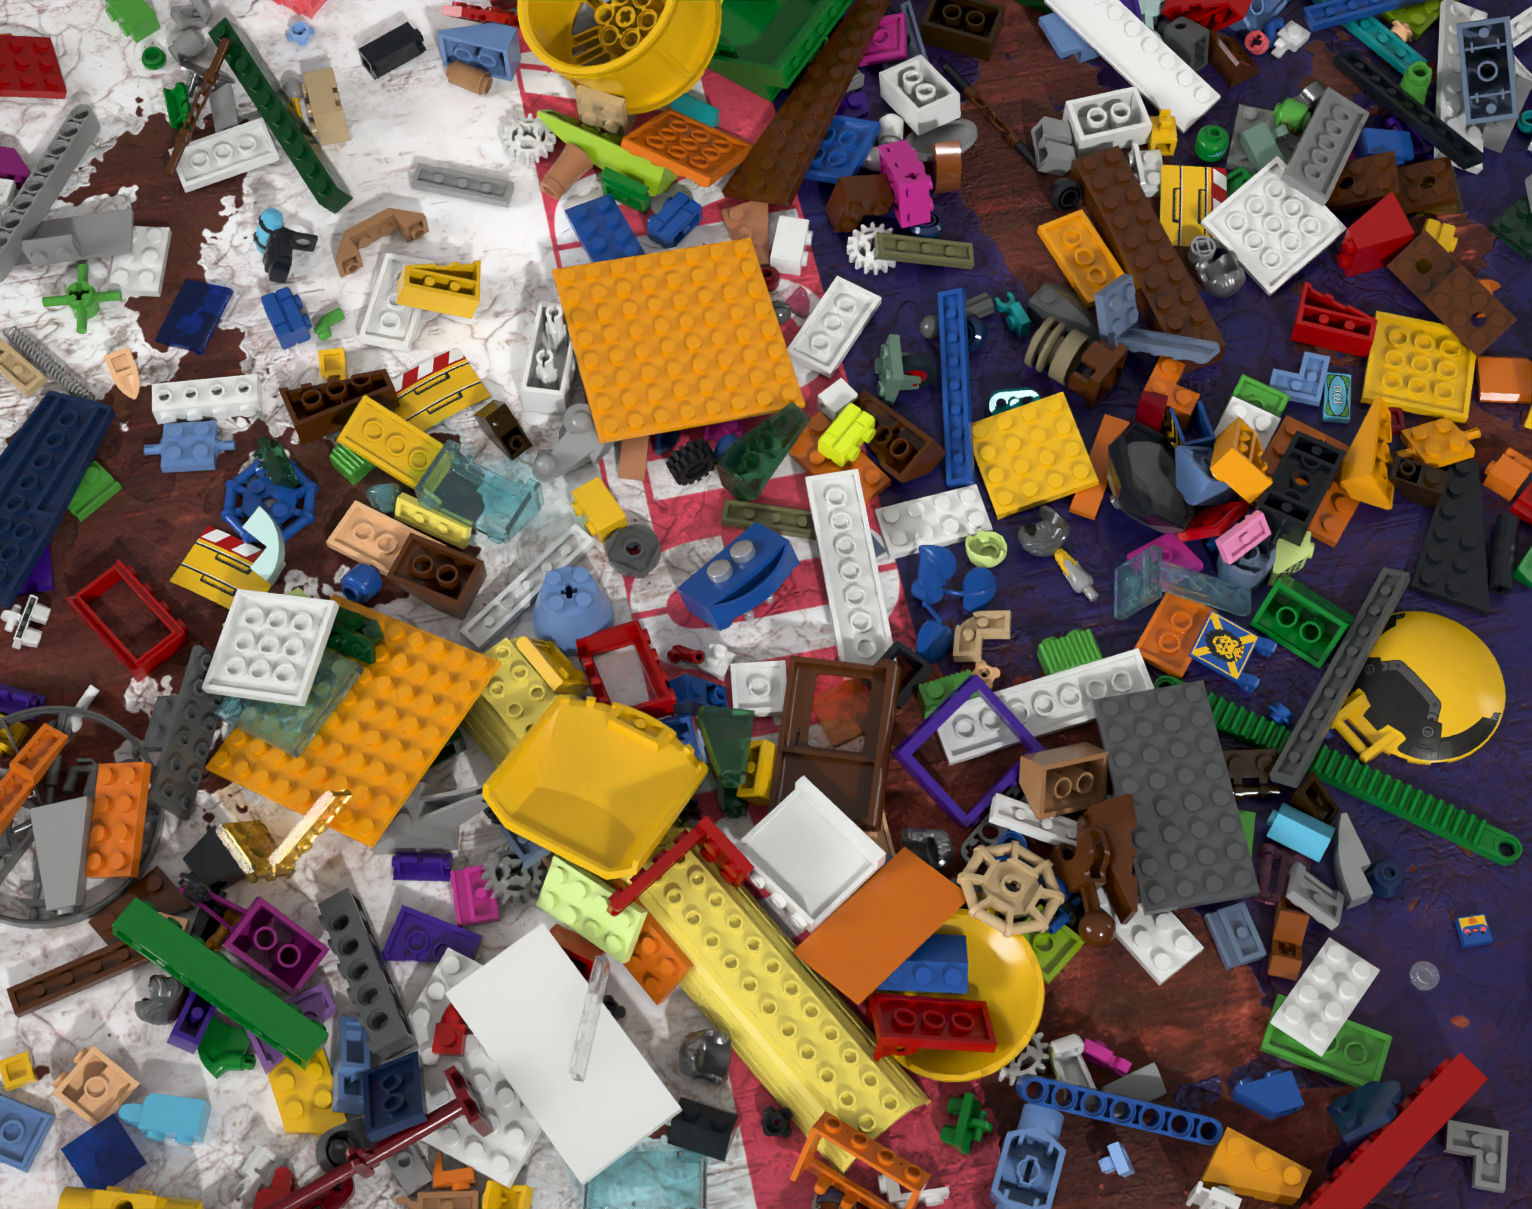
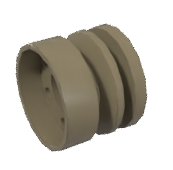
M1050 316L1032 337L1024 363L1029 367H1033L1036 364L1035 369L1038 372H1042L1050 364L1048 377L1065 385L1070 380L1071 374L1078 369L1081 363V356L1088 349L1090 337L1076 329L1071 330L1064 337L1067 325L1063 322L1057 325V319Z

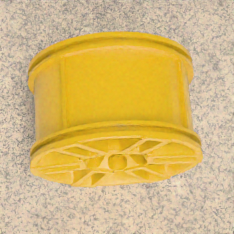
M517 0V13L521 33L530 50L548 67L568 79L576 89L578 85H582L624 98L627 115L641 114L659 109L687 93L705 73V69L716 50L721 31L722 8L720 0H612L610 4L604 3L602 0ZM584 3H586L595 11L594 18L599 25L573 35L579 13ZM582 51H585V52H583V53H581V54H579V55H577V56H574V55L577 54V53H580V52H582ZM610 59L609 62L600 64V63H602V62H604V61Z

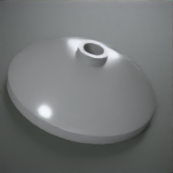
M957 118L919 136L912 131L906 139L911 148L916 149L918 161L933 163L931 144L960 140L962 155L974 144L978 137V131L972 121Z

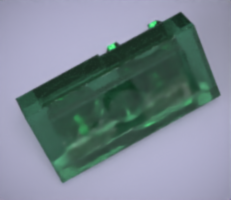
M264 435L257 440L260 449H257L253 454L255 458H264L258 467L263 470H269V478L274 484L293 489L299 482L281 442Z

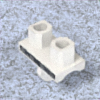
M30 594L23 615L19 614L22 607L17 604L13 605L11 611L4 610L1 613V619L6 622L4 628L6 631L12 632L14 626H18L13 638V648L20 650L22 645L38 647L42 631L30 628L29 625L31 620L46 625L51 608L37 603V596Z

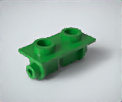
M183 82L176 83L172 90L163 88L170 127L177 130L183 127L191 111V105L187 102L189 100V89ZM188 124L186 129L190 131L192 126Z

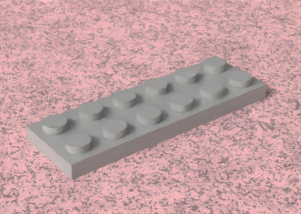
M1327 87L1280 180L1298 190L1310 200L1324 206L1332 194L1370 113L1335 90Z

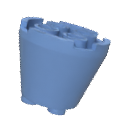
M564 566L549 571L546 574L533 607L532 622L538 639L554 642L565 656L573 657L578 656L575 639L584 638L597 631L614 626V609L608 594L589 574L586 568Z

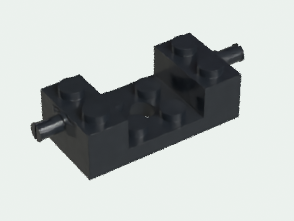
M1296 431L1271 477L1273 483L1264 490L1255 508V511L1263 512L1271 531V535L1264 541L1266 548L1272 540L1269 549H1274L1279 538L1299 547L1301 546L1328 489L1330 490L1347 453L1346 451L1334 447L1326 441L1323 442L1322 439L1318 440L1300 431ZM1294 479H1303L1307 484L1300 485Z

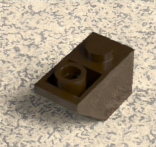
M492 400L473 415L486 436L511 461L533 446L505 402Z
M1396 455L1389 481L1408 501L1434 509L1443 493L1449 472Z

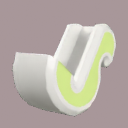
M1071 1034L1051 1041L1048 1047V1054L1056 1079L1096 1089L1081 1054L1084 1049V1043L1080 1036ZM1062 1088L1063 1093H1064V1097H1063V1098H1064V1100H1066V1098H1067V1091H1066L1065 1088ZM1090 1095L1086 1098L1084 1102L1085 1108L1096 1104L1095 1096Z

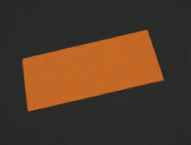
M903 847L796 947L792 953L857 1005H860L966 903L963 890L906 847Z

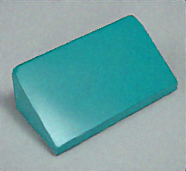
M686 93L672 102L671 108L716 129L720 125L719 109Z

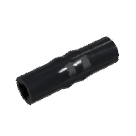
M1504 513L1496 518L1488 586L1489 591L1493 594L1508 595L1512 592L1520 518L1514 514Z

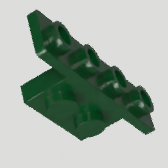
M339 605L326 647L369 665L376 662L375 640L365 635L374 630L373 620Z

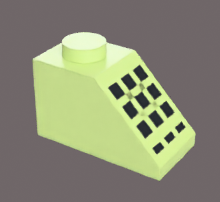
M1310 531L1307 532L1300 547L1284 539H1278L1275 545V562L1270 569L1267 585L1273 586L1284 574L1290 576L1303 568L1307 558H1312L1314 543L1310 542Z

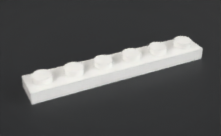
M577 524L571 526L460 630L461 636L481 652L537 599L546 574L560 567L575 564L595 545L594 539Z

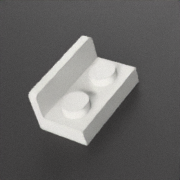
M1138 143L1132 144L1131 153H1127L1128 164L1132 168L1146 197H1160L1161 165H1163L1161 151H1139Z

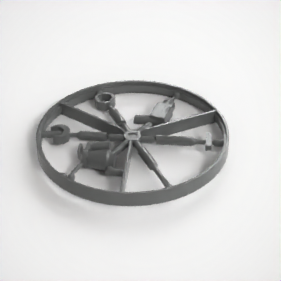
M41 706L18 711L0 718V730L5 728L17 754L20 750L9 726L20 721L35 717L59 715L57 723L53 720L48 725L53 728L56 726V729L64 733L68 716L98 722L113 729L133 745L132 755L134 759H126L117 763L142 762V759L139 758L141 755L145 762L152 764L151 775L154 778L156 768L139 741L117 722L99 713L71 706ZM70 726L66 732V735L69 737L67 743L70 742L73 736V730ZM60 753L48 768L46 782L48 789L45 804L37 787L33 789L41 806L54 803L55 787H58L62 758ZM77 758L78 764L92 765L71 766L62 793H74L79 775H88L83 796L95 799L100 763H96L92 758ZM29 798L23 804L29 810L40 807V805ZM157 805L156 815H145V823H155L149 847L140 862L138 878H128L104 900L85 910L64 917L38 920V908H46L45 899H39L42 881L36 855L32 883L35 888L33 899H19L27 908H32L29 919H18L0 914V923L19 928L50 929L78 923L99 914L137 883L146 872L155 856L162 837L165 809ZM12 819L0 836V853L12 850L11 833L18 835L32 828L31 819L13 828ZM33 828L0 870V885L35 840Z

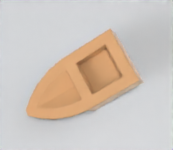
M125 347L105 355L104 359L116 386L128 397L134 400L137 399L140 388V371L131 349Z

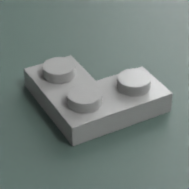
M1448 1120L1445 1123L1443 1152L1473 1158L1471 1188L1498 1193L1505 1191L1509 1131Z

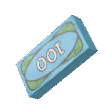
M1327 372L1323 387L1322 421L1348 424L1350 421L1351 375Z

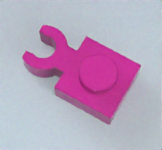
M1086 1038L1084 1049L1081 1053L1084 1060L1103 1070L1107 1068L1121 1078L1126 1076L1132 1064L1131 1062L1114 1056L1113 1052L1108 1050L1109 1047L1105 1043L1096 1039L1091 1041Z

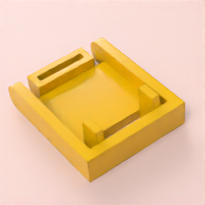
M525 636L518 639V649L554 692L582 695L590 687L582 671L575 668L554 642Z

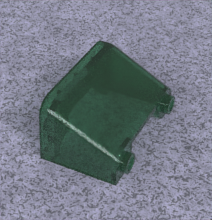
M701 706L698 708L696 716L698 753L701 762L704 761L709 769L706 776L718 808L728 818L738 819L741 816L747 817L749 802L736 796L737 787L747 780L755 710Z

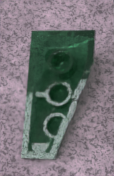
M790 402L731 443L716 464L721 485L738 501L746 502L756 499L811 419L794 402Z

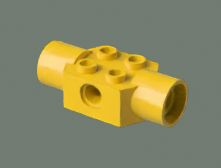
M66 1186L61 1193L57 1209H203V1202L201 1199L173 1196L159 1197L155 1196L156 1192L145 1189H138L137 1193L134 1194L125 1193L126 1189L115 1186H107L106 1191L103 1189Z

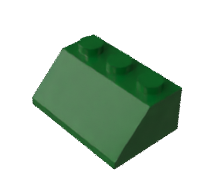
M1284 574L1276 581L1250 625L1313 666L1321 669L1347 632L1355 617Z

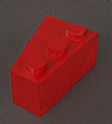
M1166 0L1161 12L1171 22L1180 16H1184L1209 30L1219 31L1244 19L1252 0Z
M1305 281L1299 297L1290 340L1367 358L1374 341L1378 320L1351 305L1347 307L1333 300L1334 296L1328 293L1324 295L1314 290L1312 284Z

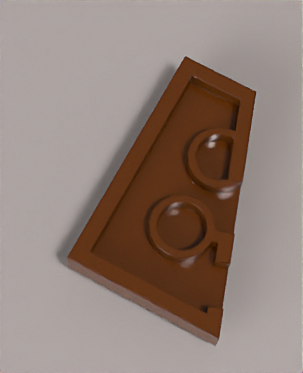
M156 866L88 923L107 945H111L120 941L119 938L113 935L112 924L135 897L142 902L147 900L154 904L159 912L173 916L183 911L185 913L195 908L187 898L178 892L179 889L165 873Z

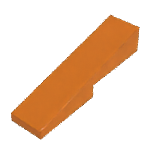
M1107 414L1104 415L1089 455L1099 485L1075 493L1069 512L1095 520L1109 483L1106 476L1108 472V445L1130 422Z
M46 723L40 727L9 763L10 770L0 781V836L69 740L68 735Z

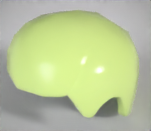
M980 529L976 535L968 534L966 538V553L970 562L977 567H984L986 569L994 567L1001 563L1007 555V544L1003 536L995 531Z

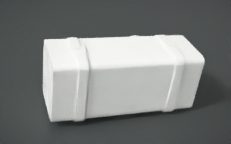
M539 302L534 319V329L526 367L522 376L520 390L522 407L526 411L564 415L571 400V388L578 365L561 304Z

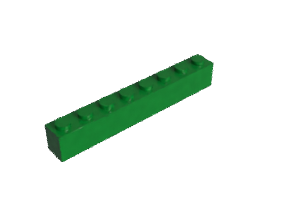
M135 897L112 924L113 935L303 1070H306L327 1043L329 1033L326 1032V1027L316 1019L309 1020L302 1015V1010L294 1003L282 1001L278 998V993L270 986H261L255 982L254 976L246 969H237L231 965L230 959L222 952L216 951L214 953L207 948L206 942L195 934L190 936L183 931V927L178 921L171 917L166 919L159 914V910L154 904L147 900L142 902Z

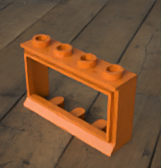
M825 1111L812 1126L790 1180L795 1182L806 1169L819 1177L814 1186V1191L817 1194H825L831 1185L845 1193L840 1203L842 1209H852L857 1201L869 1209H897L814 1158V1154L823 1137L912 1191L905 1209H915L931 1174Z

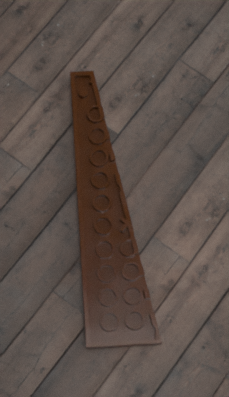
M857 0L744 161L729 178L728 183L722 190L724 197L784 206L792 205L891 0Z

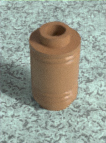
M460 60L450 63L446 70L448 82L478 95H486L491 89L493 77L487 71Z

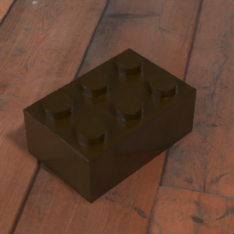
M931 0L921 23L922 41L927 45L989 62L1003 27L1006 7L984 0Z

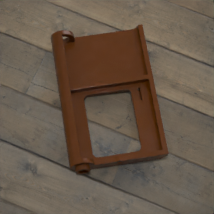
M800 656L790 657L768 814L795 790V782L804 775L862 831L878 832L881 830L902 670L896 661L881 659L880 662L874 665ZM819 675L865 679L872 683L862 751L853 752L808 745L816 679Z

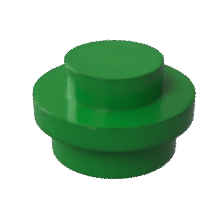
M155 46L146 48L142 55V63L149 70L160 69L167 61L164 51Z

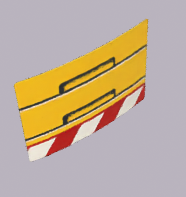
M1161 165L1160 223L1172 245L1190 247L1192 240L1202 235L1213 239L1216 248H1223L1201 225V221L1227 199L1226 168Z
M459 348L439 355L392 381L400 403V407L393 409L394 412L423 432L446 418L491 397Z
M211 526L205 528L170 579V582L210 599L229 610L237 589L268 592L272 586L250 569L263 553V550L251 544H246L241 539Z

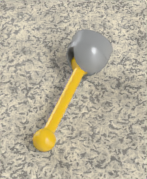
M298 80L288 81L283 85L284 93L290 101L294 102L296 111L304 122L299 100L303 97L302 83Z

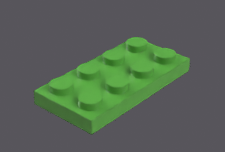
M1281 994L1277 995L1260 1051L1357 1088L1371 1081H1380L1393 1036L1346 1020L1321 1057L1270 1023L1287 998V996Z

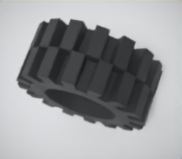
M694 439L693 443L688 441L686 446L683 447L681 445L678 447V451L674 450L672 452L673 456H669L666 462L667 468L676 483L686 486L688 483L690 485L694 484L695 480H702L701 477L703 476L707 477L709 475L708 472L715 469L714 466H717L718 458L707 440L701 439L699 441V439Z

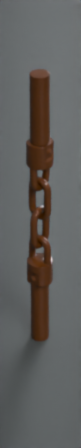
M222 38L210 67L206 69L202 78L201 90L198 91L188 119L184 122L177 135L176 145L163 172L167 177H173L182 154L192 139L196 122L208 100L209 92L212 86L216 84L219 77L218 72L231 45V41L227 38ZM202 94V96H204V99L202 101V104L200 105L197 102L199 100L200 95ZM196 110L197 113H196L194 119H191L192 116H193L194 111ZM188 124L192 126L190 131L186 129Z

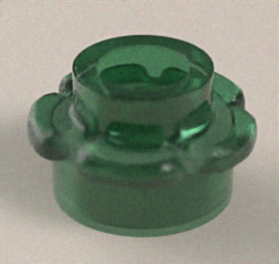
M375 619L370 622L364 621L365 627L361 628V633L373 638L375 646H377V642L385 639L381 627Z

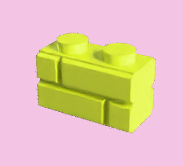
M849 403L818 440L819 453L841 467H844L848 461H855L861 451V445L864 442L869 443L876 433L874 417L865 411H861L856 405Z

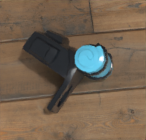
M268 208L258 218V229L253 235V242L256 244L257 250L264 254L263 265L265 272L268 273L269 281L286 283L292 265L293 249L314 252L318 236L296 232L284 227L282 213L275 208ZM300 239H305L310 241V243L302 245L297 243L296 241Z

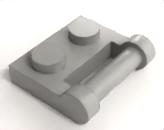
M1300 862L1294 863L1288 872L1290 879L1286 897L1295 906L1302 908L1313 916L1317 922L1333 930L1340 924L1345 895L1338 890L1333 891L1306 871V867Z

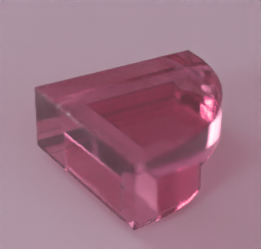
M799 286L785 302L791 307L792 313L805 321L810 311V301L806 290Z

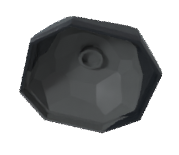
M1137 420L1131 422L1108 445V472L1106 476L1112 491L1110 496L1111 503L1116 509H1122L1129 517L1156 531L1166 534L1182 532L1195 517L1196 513L1195 507L1188 504L1183 499V494L1176 488L1175 448L1168 437Z

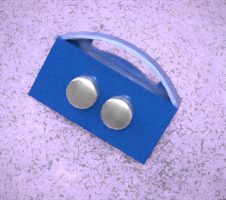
M756 521L682 583L677 590L690 613L721 631L729 628L733 620L742 614L747 621H752L754 619L752 609L765 601L767 604H772L774 602L773 593L782 585L800 562L788 539Z

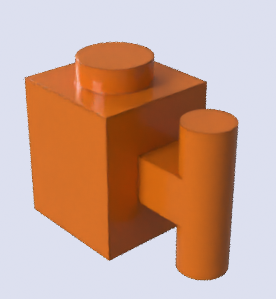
M1509 447L1497 462L1494 460L1490 462L1484 471L1488 476L1482 485L1510 502L1522 487L1530 472H1532V460Z

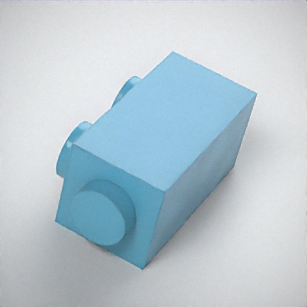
M1282 803L1279 811L1273 809L1266 822V825L1270 826L1267 837L1317 862H1320L1336 829L1285 803Z

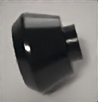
M1059 178L1054 181L1049 189L1052 206L1059 211L1075 207L1081 199V185L1077 181L1068 178Z

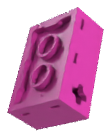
M907 139L878 145L880 174H886L895 198L891 209L901 228L931 222L930 212L934 210L931 196H929V190L933 189L930 175L925 174L923 162L918 161L916 149L911 148Z

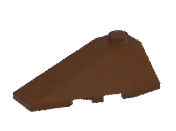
M1125 794L1090 805L1083 815L1079 817L1077 824L1078 832L1087 825H1095L1101 828L1106 835L1110 858L1105 873L1107 883L1103 885V888L1120 923L1125 925L1138 912L1137 876L1132 873L1134 858L1137 857V847H1131V830H1137L1132 794ZM1090 836L1091 841H1092V844H1093V847H1094V845H1095V844H1094V840H1093L1092 837Z

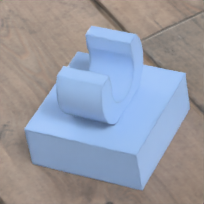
M1115 1142L1108 1145L1111 1156L1098 1161L1102 1173L1108 1174L1117 1170L1118 1175L1124 1178L1134 1174L1135 1170L1124 1144Z

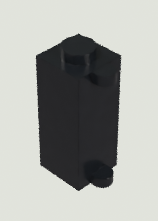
M406 22L359 48L361 63L373 79L376 80L423 54L426 51L422 43L424 38L417 28L414 29L409 22Z

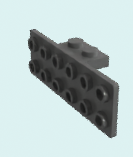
M194 645L179 695L157 696L142 748L148 752H161L148 794V800L182 820L190 819L225 699V695L206 693L202 689L213 654L200 645Z

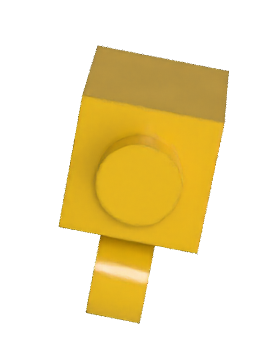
M1160 109L1159 116H1150L1152 129L1148 141V150H1160L1161 156H1173L1177 144L1175 116H1170L1171 109Z

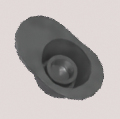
M365 1119L350 1120L329 1129L321 1135L316 1144V1159L321 1169L327 1173L349 1161L345 1155L346 1150L352 1147L367 1149L384 1138L370 1143L365 1135Z

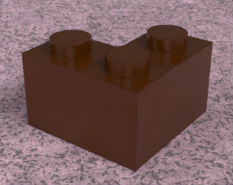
M886 174L839 177L825 210L833 232L849 233L854 229H858L864 215L880 216L887 214L895 198Z

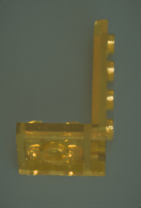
M341 789L339 792H334L333 790L325 791L280 845L275 842L268 832L266 825L260 820L221 823L215 832L251 884L256 883L259 879H266L267 882L275 881L277 877L281 876L290 879L296 872V861L302 854L312 848L313 841L329 828L331 820L346 808L345 804L353 794L348 789Z

